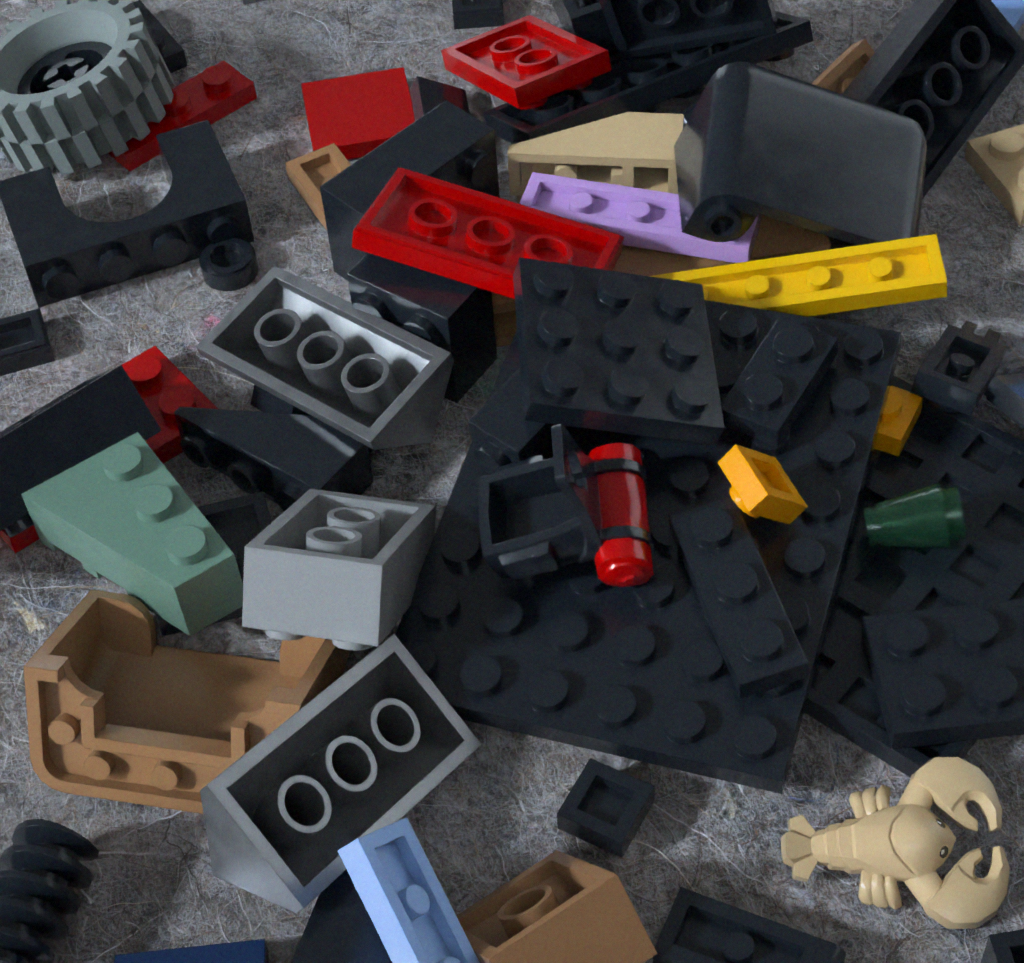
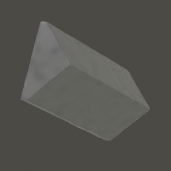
M275 265L196 346L197 351L203 357L374 450L431 443L454 363L450 352L380 317L355 309L352 303Z
M395 634L386 639L200 790L213 876L297 913L304 909L346 870L337 850L362 836L399 821L481 745L476 736Z

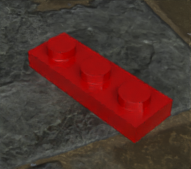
M224 60L203 70V72L171 89L174 96L171 104L163 105L166 112L160 123H147L151 132L143 140L139 141L131 138L126 142L129 150L117 157L112 151L108 154L130 172L160 155L156 135L208 120L210 125L257 99L254 82Z

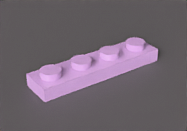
M532 172L519 203L619 234L624 237L623 245L731 263L748 262L750 260L761 224V214H758L751 227L743 236L728 242L708 241L682 233L678 194Z

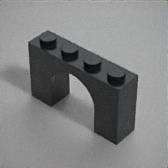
M208 120L156 135L170 189L164 199L154 208L128 220L94 222L80 218L70 212L61 199L50 167L0 181V198L38 308L198 259L204 248L211 243L216 244L232 238L243 239L249 243L254 242L246 199Z

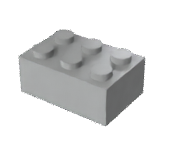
M309 489L244 548L242 627L265 630L268 637L284 641L298 640L306 636L332 640L334 646L344 650L357 651L369 649L373 646L378 647L411 606L419 573L434 538L436 505Z

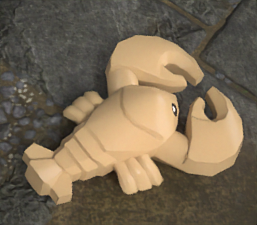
M935 757L928 760L911 775L910 781L897 806H889L890 787L881 785L878 789L871 787L866 788L863 792L856 791L851 793L849 801L856 819H846L843 823L831 824L825 829L818 831L812 828L803 814L788 820L789 831L781 837V853L783 863L792 867V878L807 882L816 865L827 866L829 870L845 871L848 874H861L858 898L863 904L869 906L874 904L876 907L885 909L890 906L894 910L901 908L902 899L897 881L904 882L921 904L925 913L945 928L976 929L997 914L1007 896L1010 866L1003 847L996 846L992 848L990 869L988 875L984 878H978L974 874L975 866L983 859L980 847L967 852L943 880L936 872L951 854L956 837L946 823L930 812L932 804L948 820L960 828L978 832V819L969 813L966 806L967 802L974 803L983 814L989 833L1002 829L1003 809L994 784L979 767L959 757Z

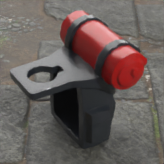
M563 423L551 426L553 458L546 459L543 455L528 457L526 460L498 467L494 473L480 477L478 520L483 557L490 568L501 578H511L512 580L558 570L560 566L589 561H595L598 579L607 585L631 587L647 583L653 576L652 557L655 555L653 535L650 534L647 509L646 468L642 466L641 450L633 444L620 442L605 444L592 449L587 456L581 451Z

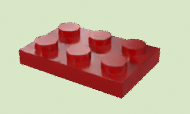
M527 15L441 50L447 71L518 109H533L542 106L547 102V97L563 90L585 88L592 84L593 78L612 70L607 49L532 15Z

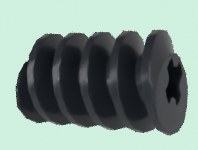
M44 819L25 820L17 825L13 833V845L5 849L0 857V963H52L55 954L40 939L41 937L52 940H62L65 938L69 928L64 921L53 913L54 911L64 914L77 913L81 901L76 894L66 887L78 889L90 887L94 876L90 869L79 861H92L98 858L99 850L88 839L61 824Z

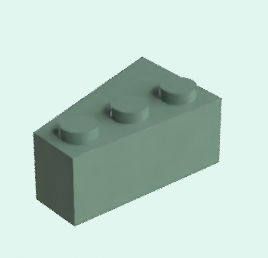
M138 432L21 494L42 544L55 552L60 548L82 562L84 570L98 579L104 576L124 588L129 596L138 599L146 605L149 611L187 635H194L243 606V583L234 553Z

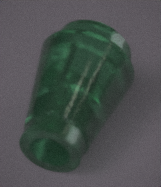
M937 482L876 503L875 506L863 507L869 547L883 545V547L950 548V541L966 539L962 505L957 486L940 488V484Z

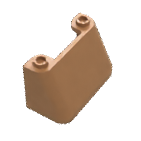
M91 589L24 665L29 749L33 770L42 782L50 788L63 793L203 814L200 790L341 677L346 667L349 650L334 646L332 640L306 636L298 640H282L280 662L160 646L156 645L154 618L146 605L135 597L126 594Z

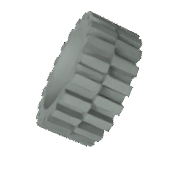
M70 0L55 1V8L44 12L41 6L30 11L31 19L21 24L19 21L14 20L5 26L8 34L3 38L0 37V149L9 163H14L18 170L27 173L31 168L35 171L50 167L52 171L54 167H57L60 174L65 175L75 173L76 165L83 162L90 169L103 164L100 156L112 151L117 157L129 150L126 145L128 140L131 138L139 141L143 140L151 132L147 123H160L166 112L163 105L171 104L174 96L171 87H174L173 78L139 8H135L132 1L79 0L77 3H71Z

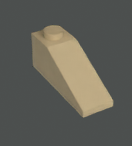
M625 112L509 145L510 196H523L532 172L678 194L674 145L683 130L684 114Z

